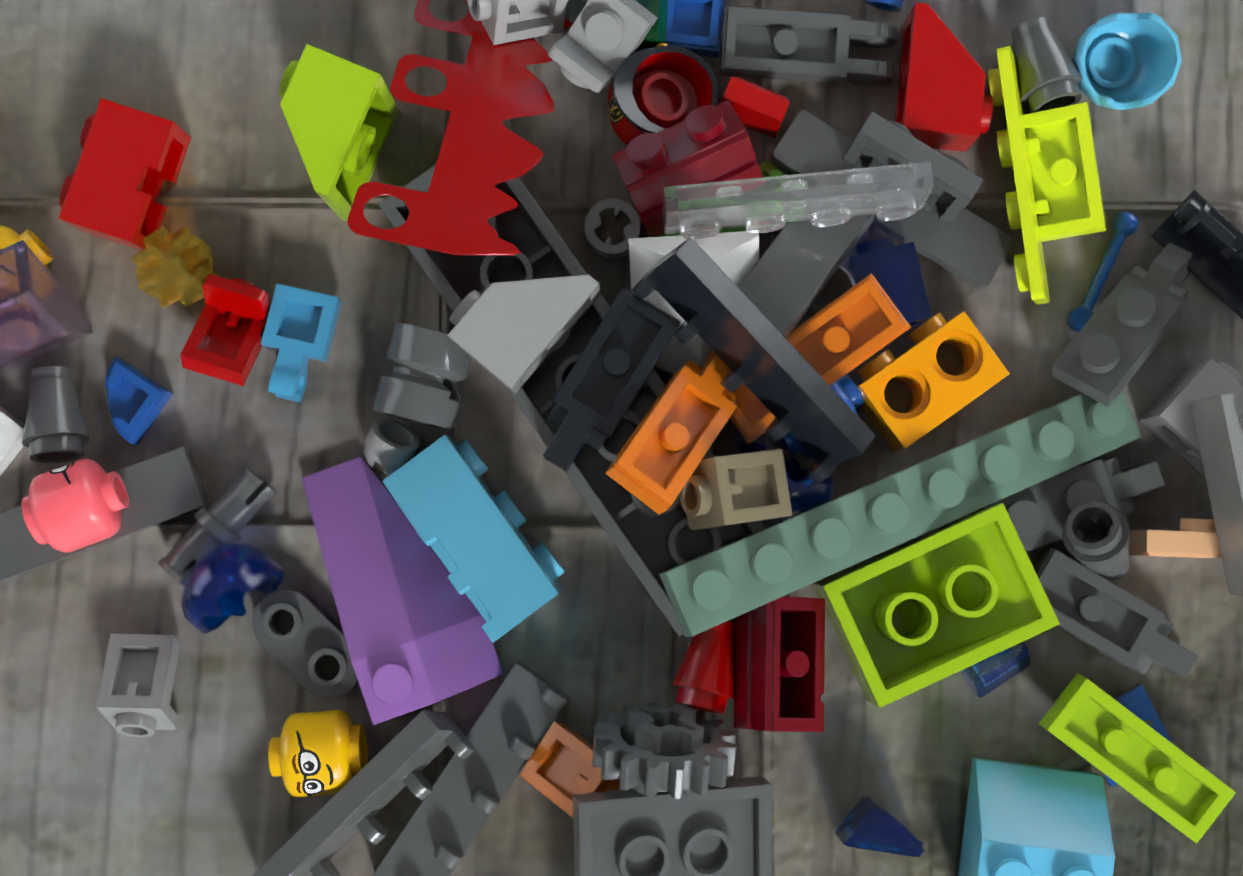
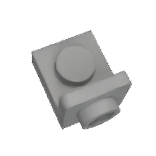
M467 0L472 18L475 21L481 20L493 45L563 32L568 0Z
M588 0L568 33L553 44L548 55L560 65L562 74L570 82L599 93L613 82L618 66L624 59L635 53L658 18L636 0Z
M110 634L95 707L115 728L116 732L131 737H150L155 734V730L176 729L178 715L170 706L181 644L174 635Z

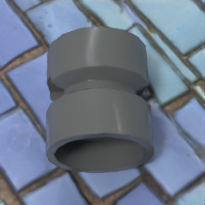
M395 323L386 359L394 368L392 373L381 376L372 411L430 427L454 431L462 396L454 389L455 382L467 379L472 358L460 349L447 336V333L410 324Z

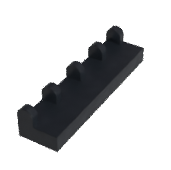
M692 237L661 258L633 287L632 291L641 300L656 290L685 320L674 333L683 345L698 334L730 368L729 372L720 381V384L728 393L734 392L744 383L775 416L765 432L775 442L790 432L812 455L815 461L806 471V475L814 484L824 481L840 462L861 455L876 435Z

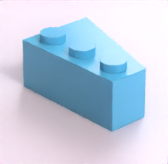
M443 435L382 482L427 546H431L451 573L447 577L460 595L465 593L485 619L486 623L481 627L491 642L494 643L564 589L557 578L565 573V570L543 541L533 548L518 528L527 519L508 493L504 490L495 496L481 478V475L487 472L489 468L471 443L465 439L457 445L451 437Z

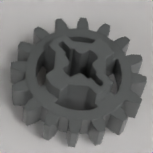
M648 703V706L640 704L635 707L628 705L624 706L623 715L608 712L605 714V722H596L592 764L593 767L601 768V778L604 780L620 778L619 789L624 791L633 789L645 795V797L651 798L658 792H669L674 799H681L682 794L689 795L693 792L704 796L707 795L708 784L723 788L726 786V777L734 775L737 744H735L736 734L733 731L724 730L725 722L723 720L706 721L705 711H696L687 705L679 703L672 707H659L656 703Z

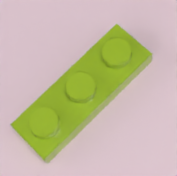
M1079 673L1074 676L1038 723L1196 844L1236 794L1225 783Z

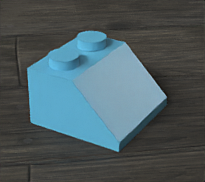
M972 758L958 876H1113L1115 853L1104 780L1101 774Z

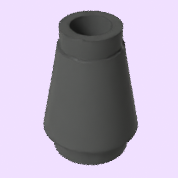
M1039 17L1018 25L1012 31V37L1014 40L1022 105L1030 107L1031 113L1077 104L1082 98L1078 86L1082 76L1051 28L1049 20L1045 17Z
M43 366L33 369L31 371V383L22 445L29 448L30 460L39 463H62L82 458L84 456L83 444L89 441V436L74 382L72 381L71 369L63 366Z
M1086 502L1077 506L1069 514L1063 527L1062 538L1066 549L1088 569L1109 581L1118 580L1127 573L1130 566V530L1125 515L1116 507L1102 502Z

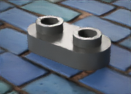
M289 588L273 591L259 601L252 617V627L257 640L310 693L320 698L332 699L345 695L359 684L342 627L310 595L301 590ZM281 609L290 612L294 618V626L289 633L280 632L274 624L275 615ZM324 655H332L339 662L340 669L335 678L325 677L320 672L319 662Z

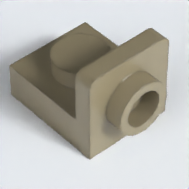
M782 449L703 459L679 493L682 508L687 514L688 525L692 531L793 516Z

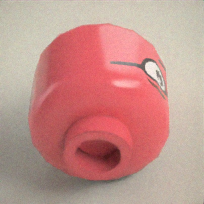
M84 458L44 472L33 478L28 490V496L22 499L21 506L26 526L32 537L39 544L44 545L48 543L55 550L69 553L115 535L121 527V510L129 506V497L124 482L117 472L106 473L97 462Z

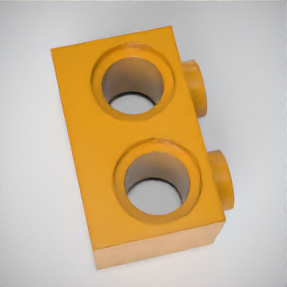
M965 311L948 322L939 312L908 334L915 343L909 350L895 359L890 350L887 349L857 371L864 380V382L857 386L864 400V404L860 407L893 452L906 449L1010 374ZM940 344L953 345L961 352L963 368L958 376L949 375L939 367L936 353ZM889 380H900L911 389L913 403L907 413L896 412L886 403L884 390Z

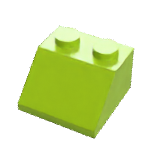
M306 44L299 62L296 60L291 61L282 76L279 94L282 97L280 106L315 192L340 219L347 221L356 191L359 186L370 181L400 110L381 74Z

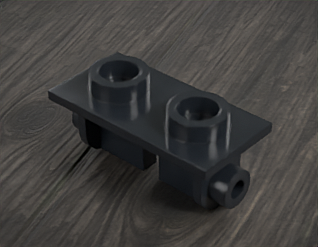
M1193 190L1151 237L1163 248L1172 243L1191 252L1192 258L1189 260L1188 270L1243 320V233L1196 190Z

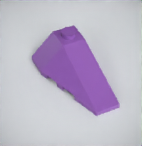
M358 457L302 477L351 662L373 725L437 703L504 674L495 644L491 642L481 627L486 623L485 619L465 593L460 595L447 577L451 573L434 550L423 542L386 486L363 457Z

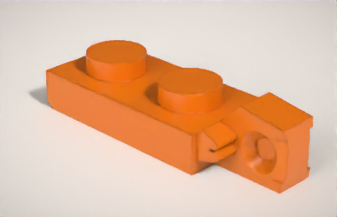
M713 351L700 367L690 359L674 373L606 471L609 477L658 515L668 510L737 407L733 403L737 396L733 393H728L720 384V381L729 372L730 368Z

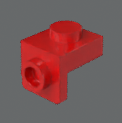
M208 274L202 284L205 306L180 353L182 366L184 369L244 386L262 349L261 341L270 310L268 293L244 279H226Z

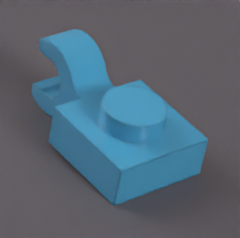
M276 283L261 345L266 349L278 351L268 387V392L274 393L275 397L301 403L307 383L308 360L314 359L328 362L343 303L339 297Z

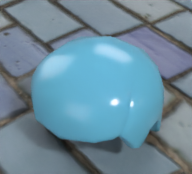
M1151 12L1114 13L1098 19L1095 24L1089 26L1078 38L1072 62L1082 76L1078 83L1079 89L1093 103L1108 109L1125 110L1149 105L1171 88L1176 80L1182 57L1178 35L1160 16Z

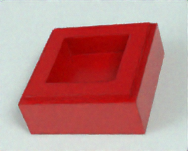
M737 76L735 78L731 77L722 98V102L729 100L743 126L774 139L790 104L787 97Z

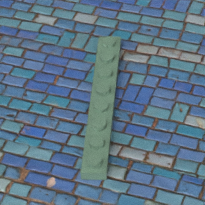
M1122 391L1108 407L1080 393L659 575L685 637H692L1137 440L1142 436Z

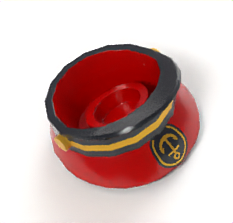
M667 43L658 44L654 48L639 50L631 54L627 59H624L618 66L607 94L608 116L613 130L626 145L641 134L661 132L684 121L691 111L700 106L719 104L718 84L711 67L698 54L683 47L668 46Z

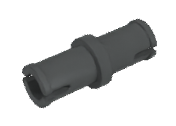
M244 466L238 477L210 508L202 506L195 513L194 517L197 519V522L173 549L158 562L172 578L176 579L179 576L181 578L179 582L183 586L191 589L198 577L226 546L234 548L242 539L238 533L269 498L277 493L260 476L257 477L256 473L247 466Z

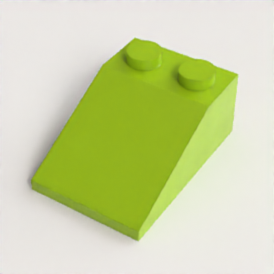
M1003 503L895 546L812 583L818 597L825 599V612L865 699L879 708L1060 625Z

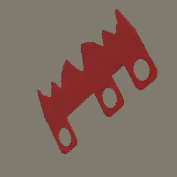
M418 0L414 11V18L419 24L472 36L464 65L416 54L405 55L398 61L390 86L392 96L400 101L451 111L430 187L427 193L379 182L364 183L356 191L347 220L348 227L352 232L361 236L453 255L512 256L521 254L514 244L499 238L497 231L488 223L489 218L515 209L518 206L516 200L496 188L495 185L523 176L540 162L544 153L535 145L508 130L503 125V121L516 117L548 114L554 111V102L545 84L525 67V65L547 63L553 59L549 57L548 51L534 38L493 45L481 20L475 21L469 10L463 19L447 22L437 19L430 13L428 9L430 0ZM565 19L564 28L571 27L573 23ZM417 67H432L445 75L447 86L437 95L422 96L412 92L405 83L407 73ZM389 195L402 200L406 204L409 216L406 222L399 227L382 229L373 226L366 220L364 207L374 197Z

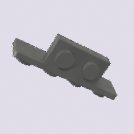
M801 110L771 155L770 159L773 164L810 187L815 188L822 179L876 208V213L872 225L978 290H983L990 284L1013 244V238L965 208L983 181L982 178L968 171L965 164L956 157L937 152L913 137L911 132L902 124L885 120L874 112L870 114L857 137L853 140L811 113Z

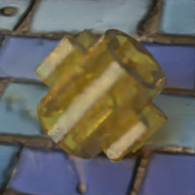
M161 227L144 237L143 240L146 248L131 256V261L137 265L136 276L139 289H143L151 297L159 299L160 307L163 308L178 300L185 306H188L204 298L202 284L207 275L213 274L217 276V273L212 270L213 256L209 245H206L197 236L191 235L188 227H183L171 235L164 227Z

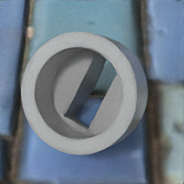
M388 418L377 419L373 422L366 436L364 455L371 467H373L376 461L380 465L386 466L384 473L391 474L414 457L420 445V440L411 428L399 421Z

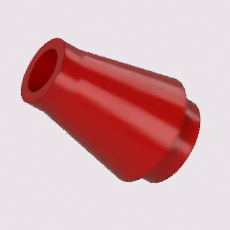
M726 621L693 636L672 683V687L677 688L675 704L687 705L693 709L705 712L725 714L727 701L734 700V622Z

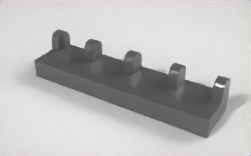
M517 661L466 736L475 750L466 759L460 758L456 753L453 755L432 786L433 791L422 801L372 876H450L560 711H562L570 696Z
M422 710L252 876H341L330 859L348 841L361 831L367 840L377 845L387 836V831L375 815L405 786L416 797L424 800L433 791V787L421 771L447 745L462 759H466L475 750L474 746L446 712Z

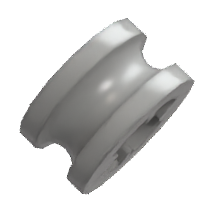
M613 198L599 201L590 208L585 218L584 231L588 246L595 254L604 259L617 260L626 257L629 254L628 239L640 238L641 222L638 213L629 203ZM614 214L615 222L621 216L629 223L623 229L624 241L622 243L611 245L610 237H607L604 243L596 236L602 230L601 218L603 216Z

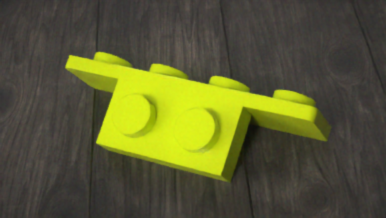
M1006 46L997 48L999 67L988 70L989 86L994 107L1003 105L1005 107L1008 128L997 131V143L1002 168L1013 167L1016 191L1007 192L1005 198L1011 230L1022 228L1025 253L1014 255L1017 284L1020 292L1030 291L1032 300L1039 305L1050 303L1042 242L1107 230L1088 103L1084 102L1024 115L1020 98L1016 58L1011 47Z

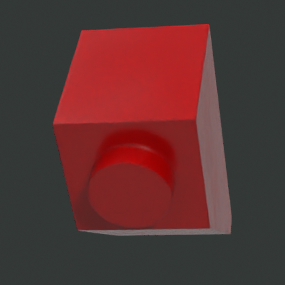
M915 3L903 27L894 121L905 126L913 137L933 149L966 152L980 137V133L986 134L990 126L993 98L991 95H984L986 73L929 4Z

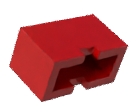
M100 98L96 113L91 114L83 125L80 136L82 153L75 173L68 175L61 187L59 204L62 210L58 219L82 232L152 254L167 210L165 205L157 203L163 181L176 184L191 137L174 121Z

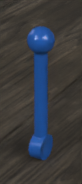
M1121 212L1113 220L1115 233L1082 304L1068 314L1067 324L1074 332L1079 333L1094 314L1092 310L1126 237L1132 235L1138 228V220L1133 213Z

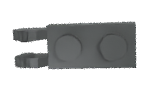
M725 7L720 75L844 84L845 81L852 84H870L872 86L891 84L894 82L895 65L879 60L848 58L849 43L856 47L883 48L891 45L894 46L897 43V27L883 22L851 20V15Z

